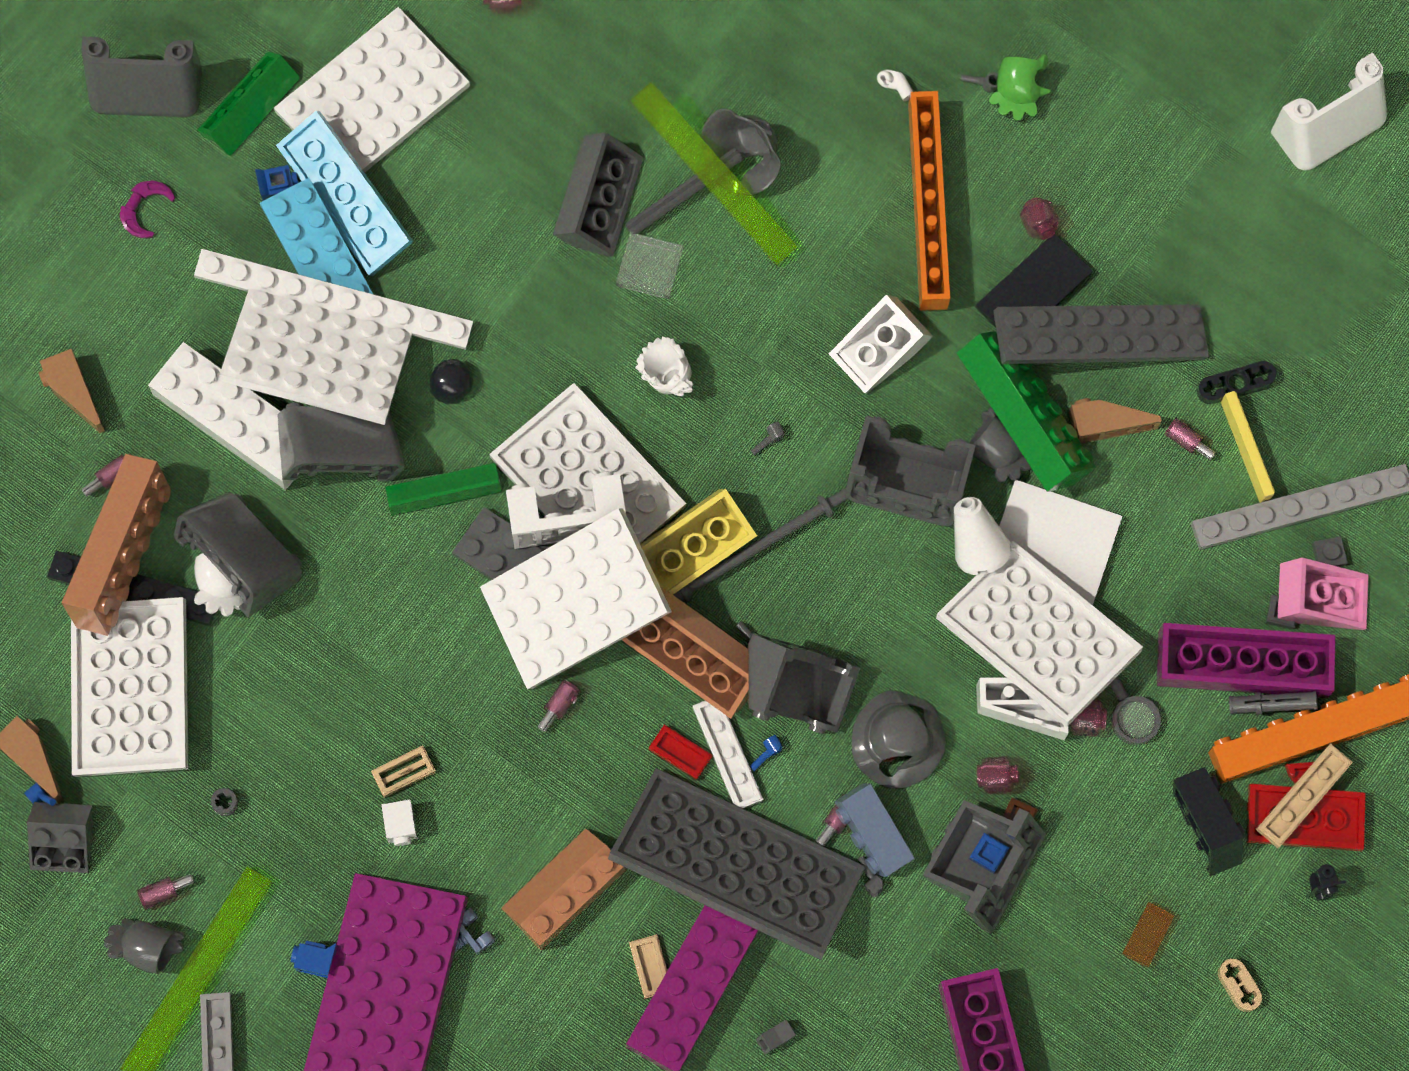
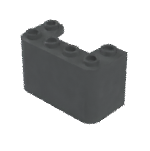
M866 415L851 466L845 496L849 500L862 505L940 526L953 525L954 507L962 499L976 445L970 444L963 439H955L948 442L945 451L938 450L931 445H919L905 438L890 437L892 428L884 418Z

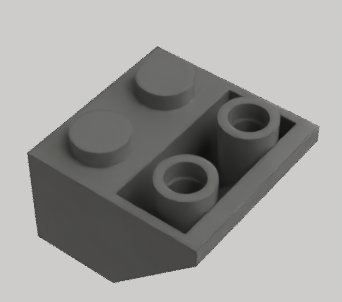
M34 802L27 820L30 870L88 873L93 838L92 805L56 803L54 806H51L48 803Z

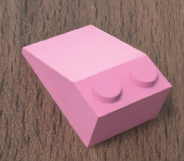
M1298 558L1280 563L1278 619L1295 621L1298 624L1356 630L1366 629L1368 574L1306 558Z

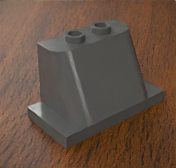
M964 800L954 819L948 823L942 841L934 848L931 861L923 876L927 881L967 902L964 910L983 931L992 934L1046 833L1032 815L1019 808L1012 821ZM984 833L1009 847L994 874L969 859Z

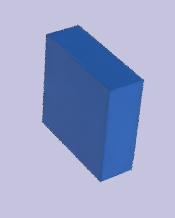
M984 833L969 859L994 874L1009 847Z

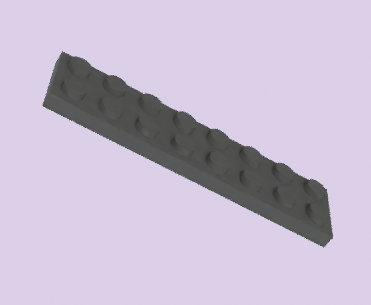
M1200 304L997 307L993 311L1002 364L1205 360L1209 357Z

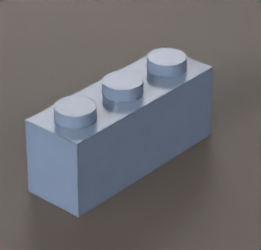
M862 783L834 801L838 807L836 809L837 816L844 825H849L853 832L850 837L859 850L863 849L868 857L865 859V862L873 874L877 873L878 876L887 877L915 859L871 784Z

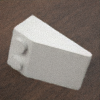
M886 295L829 355L859 388L867 394L911 359L933 336L897 297Z

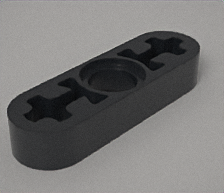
M1260 361L1205 377L1197 388V396L1205 404H1215L1221 402L1224 395L1229 392L1235 391L1239 397L1266 389L1274 382L1276 369L1271 363ZM1261 369L1263 373L1269 374L1266 381L1262 377L1253 379L1252 385H1250V378L1255 377ZM1233 376L1240 377L1244 381V387L1241 389L1232 388L1229 384V379ZM1221 380H1223V388L1217 389L1214 396H1211L1209 392H1204L1207 385H1210L1211 388L1220 387Z

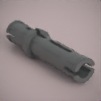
M1255 692V695L1229 696L1230 714L1256 712V715H1263V712L1318 710L1317 692L1268 695Z

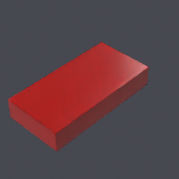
M665 724L649 746V751L696 781L712 758V754Z

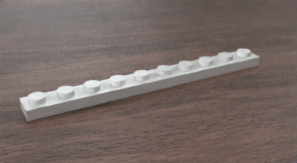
M201 249L194 274L195 278L248 292L249 288H253L338 313H344L352 317L370 320L388 327L400 328L403 331L412 333V336L466 350L473 325L471 320Z

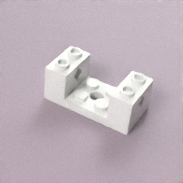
M603 472L597 474V477L591 478L595 511L590 512V509L575 510L571 515L564 516L561 513H550L545 515L543 519H539L534 486L529 487L527 484H518L512 486L511 490H506L514 549L558 543L618 508H623L625 511L620 474L614 475L613 472Z

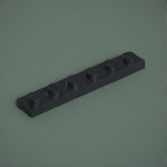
M56 550L47 578L69 585L81 557ZM139 574L132 578L129 585V595L126 601L183 597L186 599V620L211 627L215 613L210 614L206 611L205 604H195L194 599L198 591Z

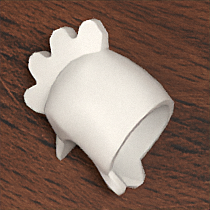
M203 553L195 558L194 570L196 583L200 591L195 595V604H205L206 611L210 614L216 613L219 609L221 614L226 617L233 613L234 608L240 610L239 606L243 603V600L239 593L234 595L231 592L233 585Z

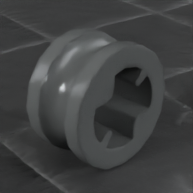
M218 789L211 797V806L220 816H230L238 808V798L230 789ZM223 795L227 799L232 798V803H228L230 807L227 809L217 806V802H221L219 798Z

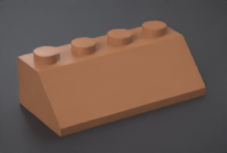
M585 829L501 909L542 950L626 871V867L609 860L608 857L611 850L608 846Z

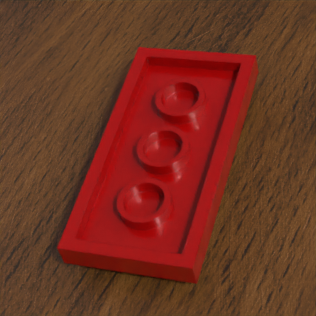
M1249 784L1246 843L1272 844L1256 829L1292 787ZM1329 790L1282 845L1362 852L1364 850L1365 793Z

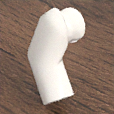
M883 70L878 73L877 81L881 86L897 90L903 101L909 100L910 92H913L903 73L892 70Z

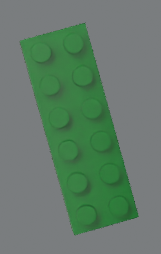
M997 331L980 333L957 352L958 357L1047 492L1071 487L1097 468L1092 461V454L1082 446L1077 438L1076 430L1067 423L1062 415L1061 407L1049 396L1046 384L1032 370V364H1002Z

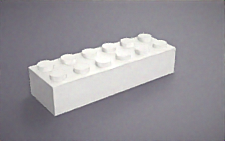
M183 342L149 383L148 386L153 396L281 488L287 490L294 480H282L277 417L280 411L250 389L219 381L221 368Z

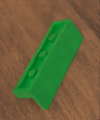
M267 51L197 131L203 138L214 141L226 155L231 156L300 78L299 75L281 55Z
M496 463L385 487L391 516L502 492Z

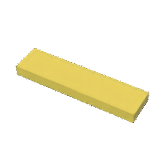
M1235 391L1226 393L1221 404L1260 503L1269 501L1275 491L1237 393Z

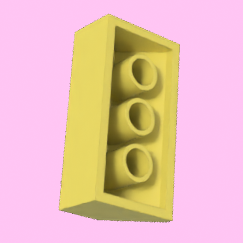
M719 489L640 545L659 585L673 595L757 535L726 489Z

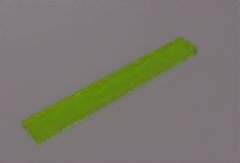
M652 82L630 100L776 266L798 248Z
M248 866L245 868L120 1068L121 1070L155 1071L200 1000V994H203L273 883L270 879Z

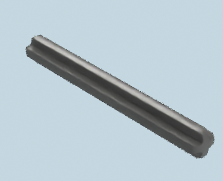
M736 148L731 149L626 223L628 231L633 236L637 235L736 166L743 159L740 152Z

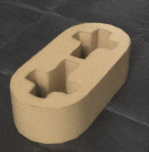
M1228 959L1223 962L1218 969V977L1231 1000L1243 1012L1255 1010L1262 1001V995L1246 967L1237 959ZM1228 965L1231 969L1235 967L1238 969L1239 972L1236 974V978L1240 984H1237L1233 977L1227 978L1225 976V973L1228 971ZM1242 986L1247 994L1253 993L1254 998L1251 1000L1253 1005H1250L1248 1002L1244 1004L1241 1002V998L1244 995L1239 987Z

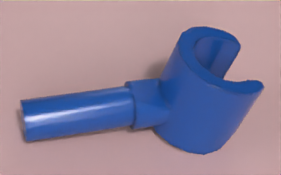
M776 735L769 737L763 742L767 750L749 766L753 771L770 756L781 752L782 744Z
M37 783L24 792L32 803L42 800L51 806L56 804V800L48 796Z

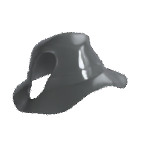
M726 108L715 111L707 119L701 133L702 153L706 167L733 148L740 152L743 159L751 156H763V160L744 174L741 182H734L729 175V170L715 179L714 182L726 191L744 196L754 195L768 188L776 179L781 166L780 159L776 154L778 150L777 138L769 123L755 115L739 116L734 111Z
M886 691L875 696L860 711L854 723L852 732V754L854 761L866 776L884 787L906 788L924 780L936 769L945 751L946 738L937 711L927 701L900 691ZM911 705L922 708L924 711L922 717H920L918 713H916L912 708L908 706ZM897 756H912L897 768L896 773L892 777L887 776L880 769L882 760Z

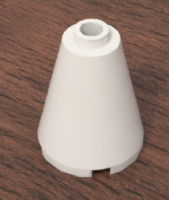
M966 497L960 500L954 507L956 562L964 572L971 575H979L978 571L985 570L988 573L995 572L1004 566L1010 558V541L979 499Z

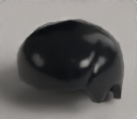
M448 359L440 362L434 368L430 378V392L436 400L444 404L460 403L471 391L473 385V373L467 364L457 359Z

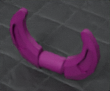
M154 180L143 181L131 189L133 193L125 207L121 206L120 220L125 230L132 236L138 238H152L154 236L152 231L141 228L136 220L135 210L142 197L146 199L151 195L160 194L167 197L171 202L175 201L170 188Z

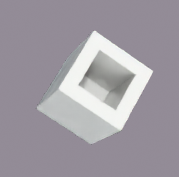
M411 800L381 804L388 843H394V846H405L411 844V840L417 839Z

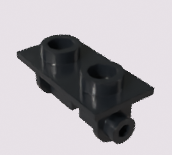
M1324 864L1310 875L1309 883L1312 891L1306 898L1316 897V901L1334 897L1333 894L1339 893V888L1346 883V880L1338 882L1335 869L1329 864Z

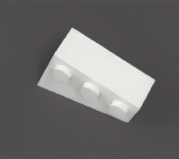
M979 678L976 685L978 714L1065 740L1068 735V726L1065 727L1008 678Z

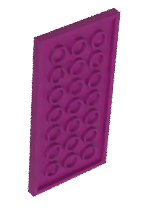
M355 873L337 940L336 955L333 956L304 1071H425L468 901L466 896Z

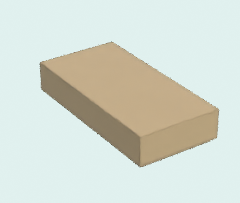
M657 934L629 942L644 999L653 997L667 972Z

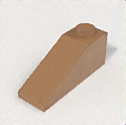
M72 349L41 360L40 364L43 370L38 373L44 387L50 386L55 396L99 433L104 432L99 414Z
M1090 398L1077 400L1069 410L1071 426L1076 430L1080 443L1157 430L1161 423L1159 415L1102 400L1091 401Z
M16 716L0 732V749L56 802L60 803L63 798L43 740L37 735L40 729L30 719L27 718L23 722Z

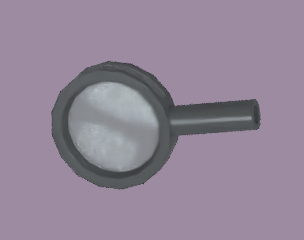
M1117 676L1110 683L1120 702L1112 713L1111 725L1113 731L1121 741L1129 745L1148 743L1156 736L1160 728L1161 716L1159 710L1152 701L1145 697H1129Z

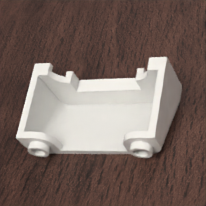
M1373 53L1357 63L1355 68L1356 78L1348 84L1351 91L1322 109L1317 110L1309 100L1303 98L1293 100L1282 107L1271 130V134L1298 169L1311 170L1379 129L1384 124L1387 118L1383 67Z

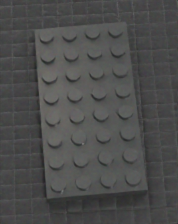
M655 768L608 857L609 860L820 960L824 956L865 869V866L657 768Z

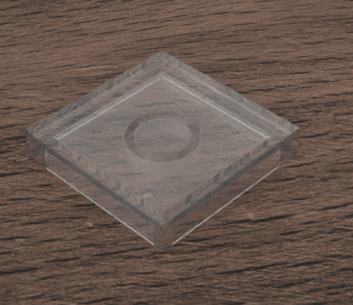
M630 232L616 280V286L670 299L683 252V245Z

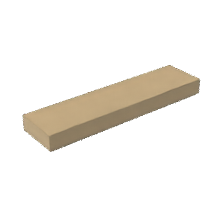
M1330 743L1256 830L1276 848H1279L1353 762Z

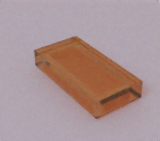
M1148 902L1122 955L1148 968L1174 915Z

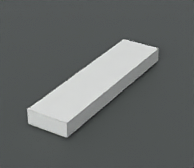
M707 701L693 705L692 708L733 805L745 809L763 802L729 717Z

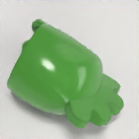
M1042 54L1038 60L1023 57H1004L1002 59L997 75V92L993 93L989 98L991 105H999L998 113L1001 116H1006L1009 112H1012L1015 121L1021 120L1024 113L1030 117L1036 116L1037 106L1035 102L1041 96L1051 92L1050 89L1040 87L1035 82L1036 74L1047 67L1048 56Z

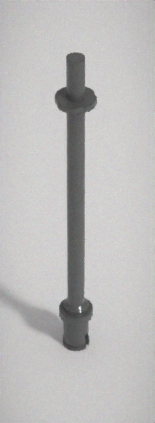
M846 488L826 500L822 495L818 496V504L714 566L673 595L682 602L688 603L691 601L693 592L819 516L825 514L828 518L832 517L833 512L831 509L848 500L845 496Z

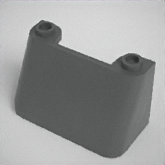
M82 37L81 50L90 106L95 112L110 115L190 117L198 110L202 65L194 41H173L166 47L164 60L110 58L109 45L104 39L99 37Z
M302 403L287 404L286 408L277 415L282 480H297L298 473H308V476H314L317 472L368 473V477H374L377 474L378 481H392L405 468L403 452L390 410L385 425L319 407H306Z
M227 492L188 509L177 519L174 532L176 541L182 547L190 542V548L193 551L197 548L201 550L233 585L231 592L234 595L239 593L243 600L239 609L248 618L297 583L301 578L302 563L295 554H290L246 507L244 499L239 494Z
M752 633L748 643L749 708L754 711L752 714L754 717L769 721L770 717L776 718L777 715L807 722L810 724L808 729L820 734H825L826 730L838 732L860 667L813 648Z

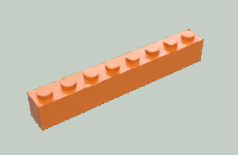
M938 91L910 92L908 111L920 311L947 310L950 302Z
M1409 674L1399 679L1400 683L1390 686L1389 682H1385L1373 687L1374 692L1365 695L1363 691L1353 693L1346 697L1348 701L1337 704L1336 700L1322 704L1320 706L1321 710L1311 713L1310 709H1306L1294 714L1295 719L1284 722V719L1280 718L1268 723V728L1258 731L1254 727L1241 732L1240 738L1231 740L1230 736L1215 741V746L1210 749L1208 754L1220 784L1325 749L1330 743L1334 746L1409 720Z

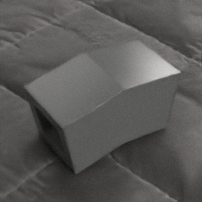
M784 1020L761 1034L755 1040L763 1053L767 1055L795 1038L796 1034L788 1021Z

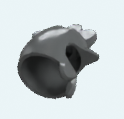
M990 407L988 411L982 412L983 424L969 441L970 444L976 445L973 455L983 464L995 470V478L998 482H1004L1007 476L1011 480H1016L1021 475L1020 470L1027 471L1031 467L992 407Z
M125 918L121 921V925H111L109 927V936L104 939V946L108 948L107 956L109 958L118 959L123 957L130 965L139 970L160 974L168 965L172 955L183 951L184 946L180 940L185 938V933L156 926V921L148 923L137 920L134 922Z

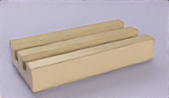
M422 745L371 772L383 797L386 798L436 773V770ZM420 755L422 756V760L381 779V774ZM425 765L427 766L426 769L388 788L385 787L386 784L394 780H397Z

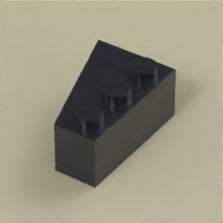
M1203 767L1173 779V795L1187 826L1191 825L1199 840L1195 843L1198 851L1204 850L1209 859V866L1206 869L1211 877L1242 864L1243 839L1246 838L1242 825L1239 822L1235 823L1231 816L1233 811L1229 801L1222 799L1220 796V787L1215 776H1210L1206 768Z

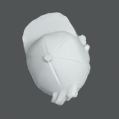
M662 336V339L656 338L653 343L648 342V346L642 348L643 353L636 360L638 363L636 369L642 374V380L648 381L652 387L662 394L684 396V393L693 391V383L690 381L692 375L690 364L684 354V350L680 348L679 344L675 343L674 339Z

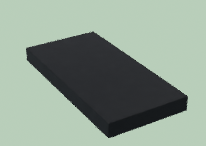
M1053 233L976 304L975 308L996 328L993 311L997 307L1058 306L1092 274L1093 270Z

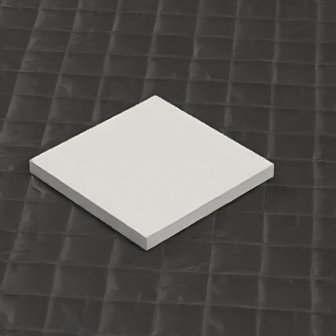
M1015 480L999 527L1010 542L1012 540L1093 605L1122 516Z

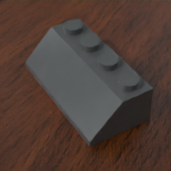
M606 132L584 135L553 235L572 247L609 257L613 256L643 157Z

